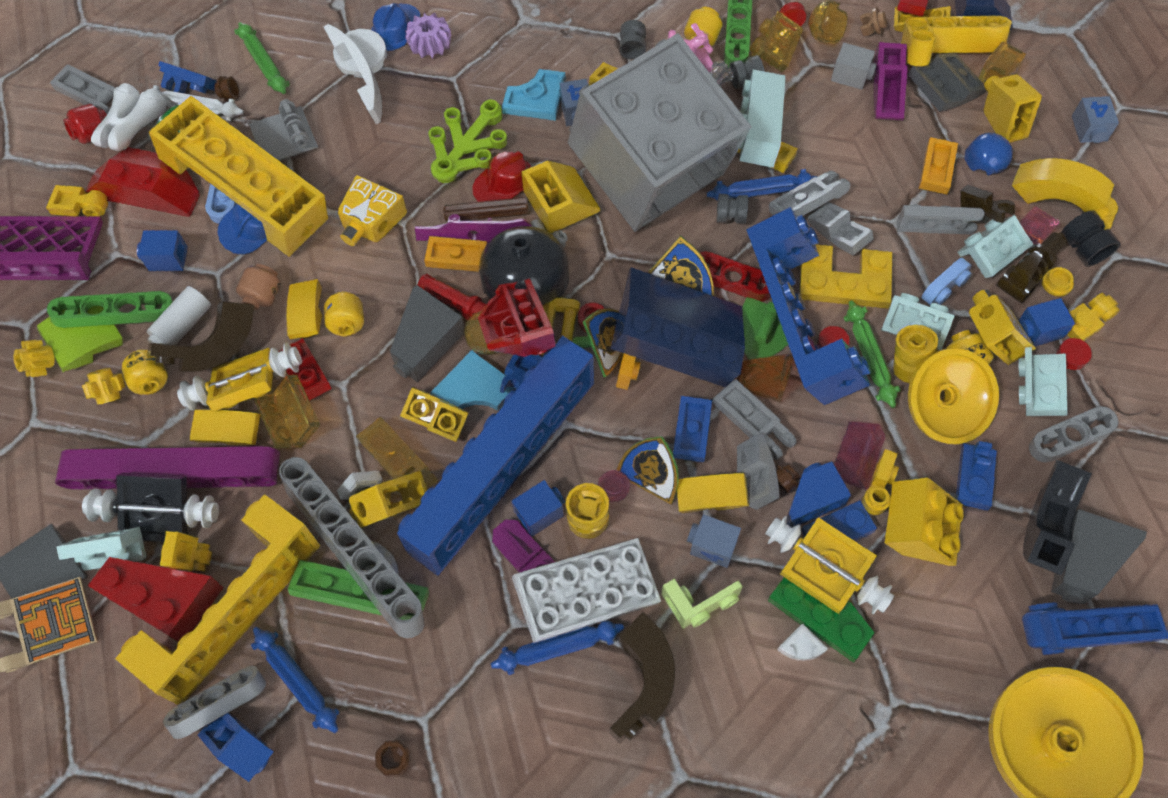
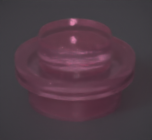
M611 470L605 472L599 478L598 486L606 492L609 502H619L627 497L630 491V481L624 473Z

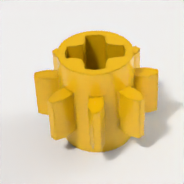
M42 340L21 341L22 348L15 349L13 354L16 369L19 372L25 371L26 377L46 376V368H52L55 363L52 348L49 345L43 346Z
M111 368L88 373L89 381L82 385L86 399L93 397L97 404H105L121 398L119 391L126 387L122 374H113Z

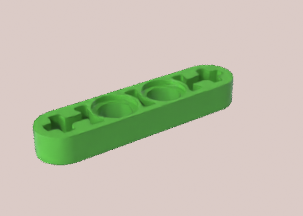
M728 0L724 64L728 68L731 62L737 60L744 62L749 57L752 0H743L742 3L738 2V0ZM741 13L746 17L737 19L733 17V14ZM741 33L744 35V38L735 39L731 35ZM734 49L739 50V58L734 57Z
M162 291L58 297L50 301L47 306V313L51 322L55 326L62 328L155 322L171 305L172 299L169 294ZM125 304L136 306L133 311L128 313L119 311ZM142 304H146L144 305L146 310H142ZM157 304H162L160 309H155ZM93 306L104 308L101 313L96 315L87 313Z

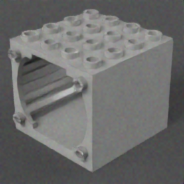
M679 33L667 40L659 41L654 48L590 86L585 85L579 90L578 94L580 97L573 124L569 128L568 144L634 232H636L723 176L752 126Z

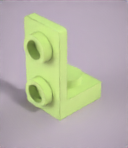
M675 579L663 585L661 595L683 629L690 624L695 628L706 622L711 617L709 613L721 607L722 610H726L739 601L738 595H740L743 586L740 581H737L695 607L691 605L694 603V600L688 589L684 585L679 587Z

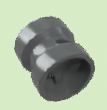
M637 20L624 22L620 27V53L625 58L635 59L646 52V27L641 21Z
M758 55L749 57L744 62L737 60L730 63L729 74L735 89L743 88L745 79L750 80L753 69L764 71L762 60Z
M719 193L716 223H726L734 218L736 224H746L748 195H738L733 200V197H730L728 194Z

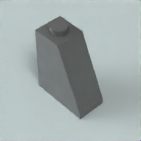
M418 285L412 289L390 349L395 371L404 378L411 377L417 383L466 332L463 319L459 314Z
M1078 509L1075 512L1070 530V539L1075 543V546L1062 575L1055 573L1051 592L1061 595L1063 600L1073 604L1087 603L1102 591L1144 541L1147 532Z

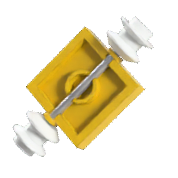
M284 343L283 351L278 352L275 348L270 349L268 347L212 368L210 382H206L199 376L193 378V384L191 385L186 381H181L177 395L180 403L184 407L187 406L190 410L197 409V402H201L205 406L208 405L212 412L222 408L229 409L241 401L252 397L259 398L271 391L273 371L281 377L286 376V370L289 368L297 373L299 365L302 364V359L298 349L291 347L288 343Z
M787 516L782 520L776 517L765 533L770 537L767 544L774 541L781 544V553L789 551L795 545L793 548L795 552L780 575L839 614L854 591L858 592L860 590L857 595L858 605L865 602L872 605V614L877 610L884 613L895 595L890 593L892 585L882 588L878 585V576L869 578L864 584L865 580L863 577L877 555L819 517L804 539L800 537L798 540L801 534L800 524L794 527L787 524Z

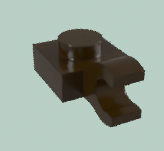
M970 185L960 190L961 207L980 208L984 211V217L980 222L986 223L992 218L996 222L1003 223L1005 221V213L1011 215L1015 213V203L1013 201H993V193Z

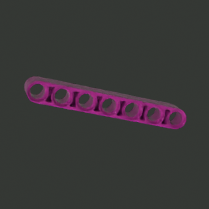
M264 446L68 449L61 452L55 484L62 488L74 490L117 489L116 475L125 472L186 476L187 488L270 487L277 484L280 451Z

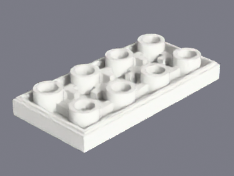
M638 538L523 571L512 576L533 643L661 602Z

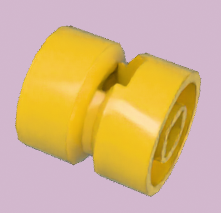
M909 325L897 333L893 371L899 380L910 383L912 375L919 364L929 355L937 352L938 337L932 329L923 325Z
M583 483L575 486L569 492L566 498V513L570 530L576 536L583 539L598 537L606 530L609 524V498L600 486L593 483Z

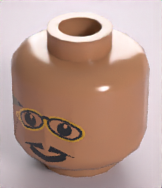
M262 264L246 268L236 287L237 294L243 299L241 303L254 305V310H259V307L267 308L272 306L281 288V281L277 277L278 273Z

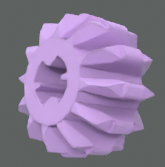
M424 12L423 17L414 16V21L407 23L406 40L413 54L419 53L421 58L430 55L433 59L434 54L443 55L444 49H449L451 31L444 17L438 18L436 13L427 16Z

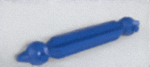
M801 169V173L797 177L787 174L733 182L728 187L722 181H717V185L707 192L706 195L718 201L719 193L728 194L736 199L738 195L755 197L789 192L818 176H812L806 172V169Z
M605 620L597 628L587 626L543 641L523 645L515 653L508 650V647H503L501 649L502 653L498 659L491 663L492 669H502L507 671L508 675H512L515 673L514 669L518 664L529 666L594 646L600 639L607 642L608 645L614 644L613 639L617 633L624 629L623 624H615Z
M257 626L254 627L255 639L254 643L251 644L252 649L265 651L266 660L307 712L316 715L315 721L312 722L313 727L328 729L334 734L338 732L336 720L339 710L337 708L325 707L323 696L284 647L275 644L278 633L262 630Z

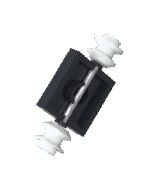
M122 472L116 475L117 496L113 490H106L102 496L99 489H92L82 502V511L89 521L94 522L101 516V519L108 523L118 514V531L140 527L143 541L164 542L166 531L180 532L188 535L187 525L193 528L197 525L198 521H201L203 528H209L213 522H216L219 515L218 503L214 502L211 495L206 496L203 502L200 501L198 495H192L187 501L186 476Z

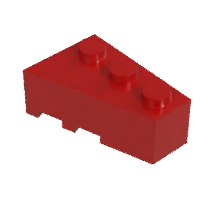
M113 557L107 559L88 584L90 588L177 642L185 634L194 630L205 611L212 605L224 588L213 577Z

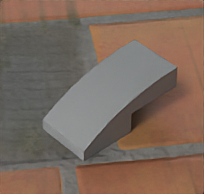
M830 202L824 204L808 217V222L820 234L851 255H855L874 240L871 229L851 221L848 210Z
M758 433L737 446V473H744L746 475L749 507L755 510L779 498L778 478L773 457L764 435Z

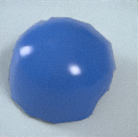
M987 132L979 135L970 143L965 150L964 160L972 171L981 169L986 171L989 176L993 173L1003 172L1010 165L1013 157V148L1005 137Z

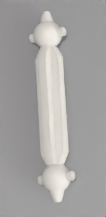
M153 85V88H151L166 99L167 107L180 105L187 98L193 96L215 114H223L226 117V121L231 122L232 118L244 113L234 103V99H229V102L223 104L218 99L174 91L161 92L157 85Z

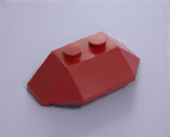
M131 147L122 150L99 167L85 190L86 193H89L91 190L100 191L107 196V201L186 217L191 216L200 197V193L187 169L182 174H179L161 161L156 152Z
M530 278L524 280L527 289H514L517 282L499 285L495 291L496 295L488 301L478 316L488 350L525 357L528 355H540L548 349L556 347L552 326Z

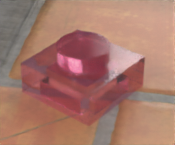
M1034 206L1019 223L1034 244H1042L1060 222Z

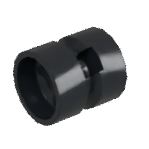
M1095 210L1087 211L1077 216L1061 231L1072 248L1078 247L1076 255L1086 267L1094 266L1106 260L1121 245L1111 230H1104V221Z

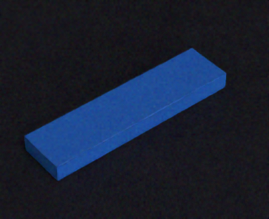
M1158 604L1052 611L1039 615L1050 650L1156 642L1168 639V632Z

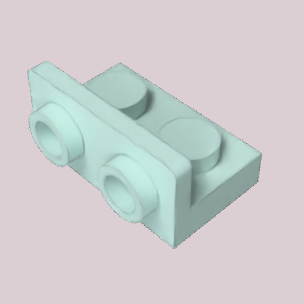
M1013 215L1005 218L1003 223L996 222L993 219L984 225L985 231L982 233L977 232L964 240L966 245L958 251L960 257L970 254L984 277L989 278L1021 255L1033 243L1016 216Z
M901 293L900 297L894 295L881 331L896 336L906 326L923 325L932 329L937 334V350H942L955 316L948 313L949 308L936 303H931L930 307L918 303V297L906 293Z
M1025 347V358H1019V377H1025V386H1019V405H1026V416H1067L1066 354L1032 355V347Z
M140 527L80 537L56 547L59 560L74 557L75 563L80 562L84 571L101 568L109 557L134 562L146 559Z

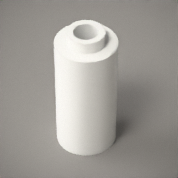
M187 286L146 331L150 336L147 340L150 343L176 346L211 307V303L200 292Z

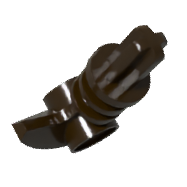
M1053 232L1042 244L1032 245L1017 265L1013 264L1004 273L996 286L1022 304L1036 288L1042 276L1057 264L1056 255L1067 244L1064 234Z

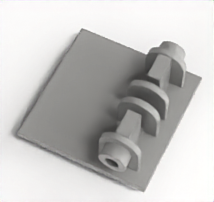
M288 99L280 102L279 114L249 124L256 144L279 161L318 148L302 107L296 108L295 104Z

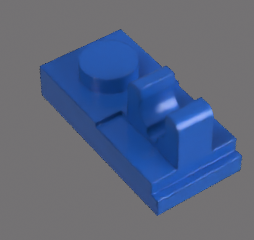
M159 61V71L164 72L161 82L162 88L171 91L172 85L175 82L174 92L185 93L189 82L191 83L189 88L206 94L207 89L215 91L217 80Z
M978 440L975 445L963 443L961 446L955 499L962 503L963 506L986 511L992 507L997 451L991 449L992 443Z

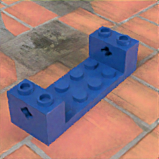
M789 207L746 229L804 388L823 405H826L870 386L867 375L871 373L866 359L864 356L860 357L855 346L849 347L843 339L822 348L819 345H814L812 336L815 335V330L810 320L804 318L802 310L806 309L800 294H795L792 286L796 284L791 269L819 256L815 246L819 243V239L812 227L809 228L804 216H797L792 208Z

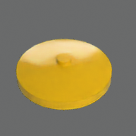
M1046 667L1033 670L1010 683L999 695L993 706L989 720L991 753L1002 778L1018 797L1130 798L1136 789L1143 768V744L1138 726L1120 697L1098 679L1081 671L1063 667Z

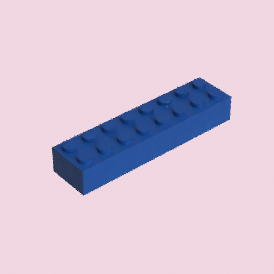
M563 335L555 344L556 347L548 349L543 354L541 362L536 367L532 366L527 371L520 387L509 392L504 400V406L497 414L493 413L488 417L483 426V431L478 437H473L467 442L463 449V454L457 462H452L445 468L442 479L436 487H431L424 493L420 501L421 504L415 512L407 514L400 522L397 535L407 554L435 575H440L594 385L593 355Z

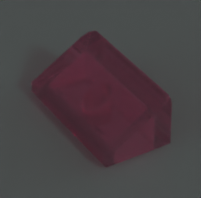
M849 421L834 463L844 483L860 489L867 490L869 488L885 441V434L879 424Z

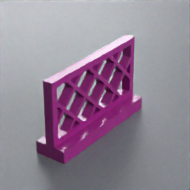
M0 216V226H8V228L0 232V242L14 234L18 237L4 246L0 243V280H89L92 271L88 263L103 225L101 217ZM28 226L36 227L24 235L19 233V231ZM55 227H64L51 236L47 233ZM83 227H90V230L81 235L76 233V231ZM42 234L46 237L33 246L28 243ZM69 235L74 237V239L62 246L57 243ZM23 245L28 248L22 252H12ZM51 245L56 248L51 252H41ZM80 245L83 247L81 252H69Z

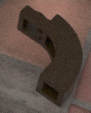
M226 301L218 302L215 326L205 341L191 347L148 343L147 356H155V363L175 364V359H180L178 371L182 372L203 371L216 367L230 359L245 342L252 325L254 305Z
M644 612L619 635V645L637 662L644 679V686L640 696L610 727L611 736L619 744L625 738L632 741L645 726L641 722L644 718L655 728L667 711L674 689L675 663L672 650L663 632Z

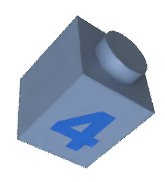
M587 79L560 83V99L566 126H572L580 97L578 93L582 87L588 85Z
M1110 96L1082 98L1072 115L1080 143L1108 141L1119 124Z
M703 514L699 525L693 523L687 542L692 543L690 555L728 568L741 528Z

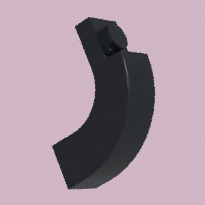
M1056 459L1044 489H1040L1027 525L1023 544V556L1027 562L1062 575L1075 546V543L1070 539L1072 521L1092 473Z

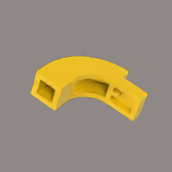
M1045 158L1020 164L1012 183L1013 188L1027 204L1045 199H1060L1077 205L1084 212L1095 210L1104 221V230L1112 227L1119 207L1115 199L1111 198L1114 187L1112 181L1098 170L1072 160Z

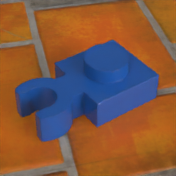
M513 355L505 368L504 375L506 376L502 380L500 392L504 393L508 387L518 389L523 383L527 371L532 366L536 367L543 357L539 355H528L525 357Z

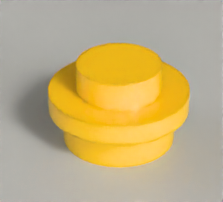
M1056 267L1047 271L1043 276L1042 286L1049 294L1061 297L1069 294L1073 289L1074 278L1069 270Z

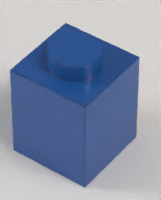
M143 230L141 242L137 244V256L144 263L148 271H183L188 246L178 230Z
M1061 298L1027 307L1018 320L1035 347L1065 338L1075 325Z
M545 480L511 501L515 515L531 537L564 517L562 504L565 503L563 496L555 486L550 488Z

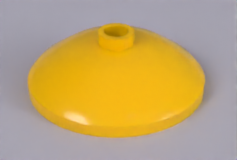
M959 348L943 349L925 358L912 375L908 388L909 410L917 427L929 438L946 444H962L980 436L993 421L999 403L997 379L989 364L976 353ZM942 390L945 393V398L943 400L940 399V393Z

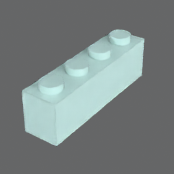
M753 69L750 80L745 79L740 112L752 127L739 148L741 149L740 161L774 167L781 146L785 75Z

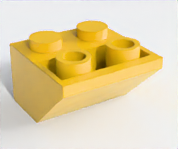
M547 160L522 171L524 193L549 233L558 231L600 212V207L574 167Z
M929 478L895 481L892 484L884 543L903 556L956 566L957 553L960 551L961 546L959 534L960 525L964 518L963 504Z

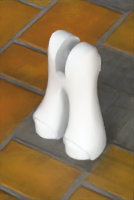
M127 83L121 84L114 89L112 106L107 116L94 130L91 142L95 146L109 147L114 151L125 150L131 144L133 137L142 128L156 120L166 111V99L155 90L147 89L139 94V91L132 85Z

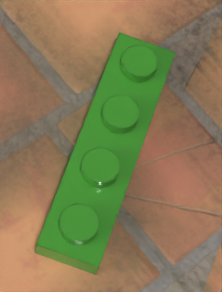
M299 560L288 587V592L291 596L382 615L347 570ZM406 583L419 599L423 611L429 595L428 587ZM386 589L381 594H391L394 589ZM406 613L400 619L408 620L415 614Z

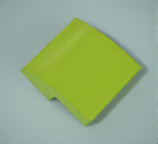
M93 306L87 313L96 315L101 313L104 308ZM49 317L37 325V330L46 345L52 348L54 358L62 372L93 363L94 354L123 345L122 336L115 325L62 328L55 326Z

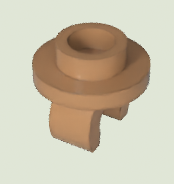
M876 7L872 9V13H865L860 16L863 24L860 26V30L863 36H869L875 31L878 35L883 34L884 28L887 27V18L884 11L880 12L879 8Z

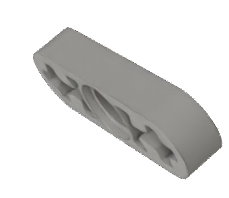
M1095 407L1038 432L1029 444L1030 454L1040 462H1052L1108 437L1117 428L1118 417L1114 411L1107 407ZM1095 420H1104L1106 423L1105 426L1100 424L1093 427L1092 430L1089 427ZM1066 428L1078 430L1081 434V441L1069 439L1065 432ZM1055 439L1058 441L1051 450L1048 448L1043 449L1040 446L1041 443L1049 444Z
M256 666L245 667L174 707L165 716L163 724L174 739L184 738L259 695L265 688L266 681Z

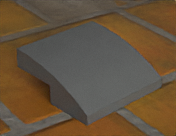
M956 53L939 54L929 65L922 67L913 66L908 73V76L939 112L968 103L987 91L984 88V84Z
M53 524L48 525L0 557V581L12 599L77 577H82V581L88 577L80 564L75 563L74 557L59 560L56 547L66 543V541Z

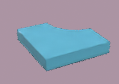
M539 69L536 76L528 83L519 86H507L502 104V114L556 121L561 101L560 83L565 82L566 73Z
M471 350L430 394L461 409L473 405H483L498 411L504 405V400L509 392L517 389L508 387L504 393H501L500 387L505 375Z

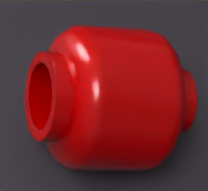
M85 104L68 110L67 118L63 122L72 140L88 144L91 143V136L94 130L107 114L104 110L99 111L93 104Z

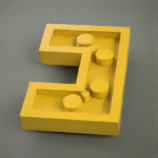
M816 244L819 256L801 264L799 294L802 300L849 305V301L853 300L858 306L889 309L891 305L892 252L862 249L860 254V274L832 271L833 246Z

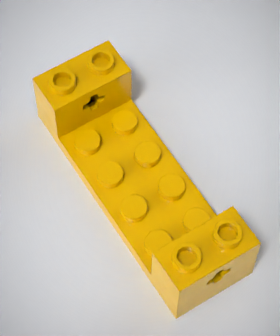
M193 96L187 98L149 131L156 153L161 161L179 174H182L188 167L252 214L263 223L267 241L288 257L328 220L325 195Z
M265 494L260 500L253 502L247 508L245 516L241 521L267 548L259 551L254 556L248 570L230 583L227 593L223 598L205 611L199 625L180 639L174 652L163 643L140 630L137 635L130 637L123 644L121 652L115 658L155 694L176 705L185 702L290 582L299 560L308 561L320 547V544L305 524Z

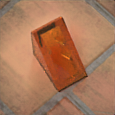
M792 353L744 360L737 380L752 394L781 403L794 363Z

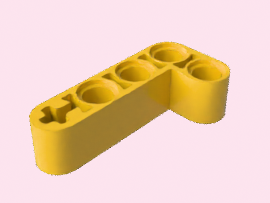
M1003 16L907 18L901 44H907L906 62L913 66L922 67L929 65L932 53L1001 52L1006 47L1012 21Z

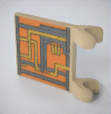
M82 577L0 602V619L14 614L23 652L0 658V672H14L28 665L99 642Z

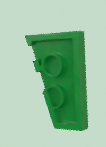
M783 577L768 598V602L800 625L806 626L815 636L853 663L875 633L850 600L847 601L842 611L838 614L785 577Z

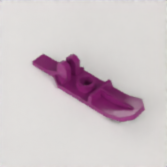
M452 214L449 216L448 223L415 226L416 241H428L429 236L480 240L487 241L488 243L495 235L508 228L532 225L523 218L510 221H491V218H488L487 221H460L459 215ZM470 231H476V232H478V233H477V234H473V233H471Z
M505 519L493 529L492 543L519 573L555 562L517 520Z

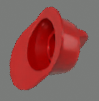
M511 151L498 153L492 158L489 167L475 179L472 186L473 196L477 202L514 198L524 190L522 171L532 166L524 160L523 154L520 151L516 153Z

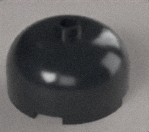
M532 226L508 228L495 235L482 251L479 261L482 290L484 294H487L492 299L496 295L495 291L499 285L517 282L514 289H527L524 280L530 278L542 306L553 301L555 298H561L569 283V267L566 252L561 243L552 234L543 229Z

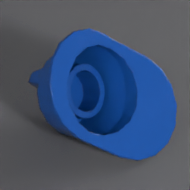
M392 3L384 5L374 14L372 31L382 37L387 51L399 49L407 43V23L413 22L414 16L420 17V12L416 7L409 4Z
M238 204L219 223L217 231L219 241L225 249L232 253L241 255L252 253L267 241L263 223Z

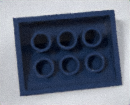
M631 267L625 285L611 349L722 387H727L741 373L745 350L742 306Z

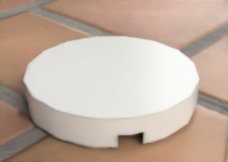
M356 29L345 34L360 49L373 74L379 71L384 65L385 58L387 59V50L382 37L369 29ZM334 48V59L341 72L346 75L352 74L354 77L362 78L353 58L342 61Z

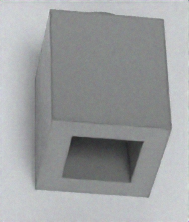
M843 42L831 81L862 90L866 79L872 80L877 65L872 63L875 51Z

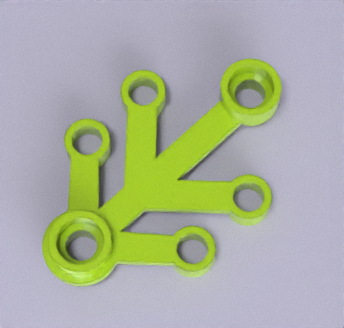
M492 99L484 101L480 107V116L464 136L460 126L461 114L459 109L451 107L445 110V123L450 128L454 148L447 155L444 145L446 135L442 127L435 126L429 130V140L434 145L437 157L431 164V173L435 179L441 183H450L456 179L460 171L478 167L483 169L489 167L492 155L487 149L504 148L507 145L506 132L497 129L492 131L488 138L476 139L487 125H496L502 120V108L499 103ZM476 152L473 158L461 159L464 154ZM482 157L487 158L486 160H480Z

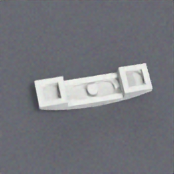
M329 24L323 26L341 60L345 61L351 57L353 58L367 84L357 89L375 124L380 123L382 117L381 94L376 78L365 57L356 44L342 31Z

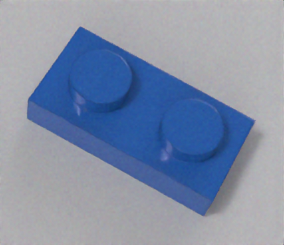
M681 396L673 450L674 458L697 462L705 461L712 400Z
M860 500L820 518L854 541L874 533L877 529ZM815 521L802 527L801 532L804 537Z

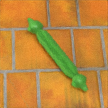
M239 22L238 29L234 30L235 35L244 40L243 43L264 76L268 79L267 85L274 91L285 94L286 87L290 85L289 81L280 76L278 68L256 37V30H253L248 24Z
M851 300L848 302L847 316L843 318L845 322L850 321L853 323L852 330L861 353L869 365L872 380L880 388L878 395L875 396L876 400L887 402L891 408H895L896 398L901 388L899 385H891V374L870 323L864 319L865 313L868 312L867 307L862 308Z

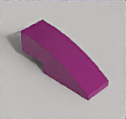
M879 42L875 50L874 63L877 64L873 82L875 119L904 120L908 68L905 65L907 44Z

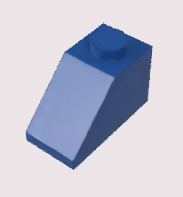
M832 461L821 465L819 462L814 463L803 470L787 515V524L794 527L798 524L802 525L844 507L848 502L851 494Z
M230 712L207 724L197 735L220 762L248 782H250L255 774L260 773L266 767L269 757L274 752L261 738Z

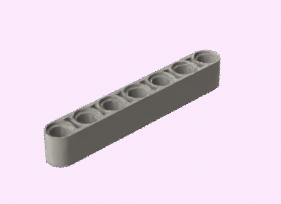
M299 457L285 460L279 468V474L287 495L393 630L403 638H413L419 635L424 628V616L419 599L311 466ZM337 520L334 523L327 524L329 521ZM355 542V544L350 547H344L348 543ZM369 565L375 566L373 569L370 570H362L364 567ZM386 589H394L391 594H381ZM406 613L415 614L411 619H400Z

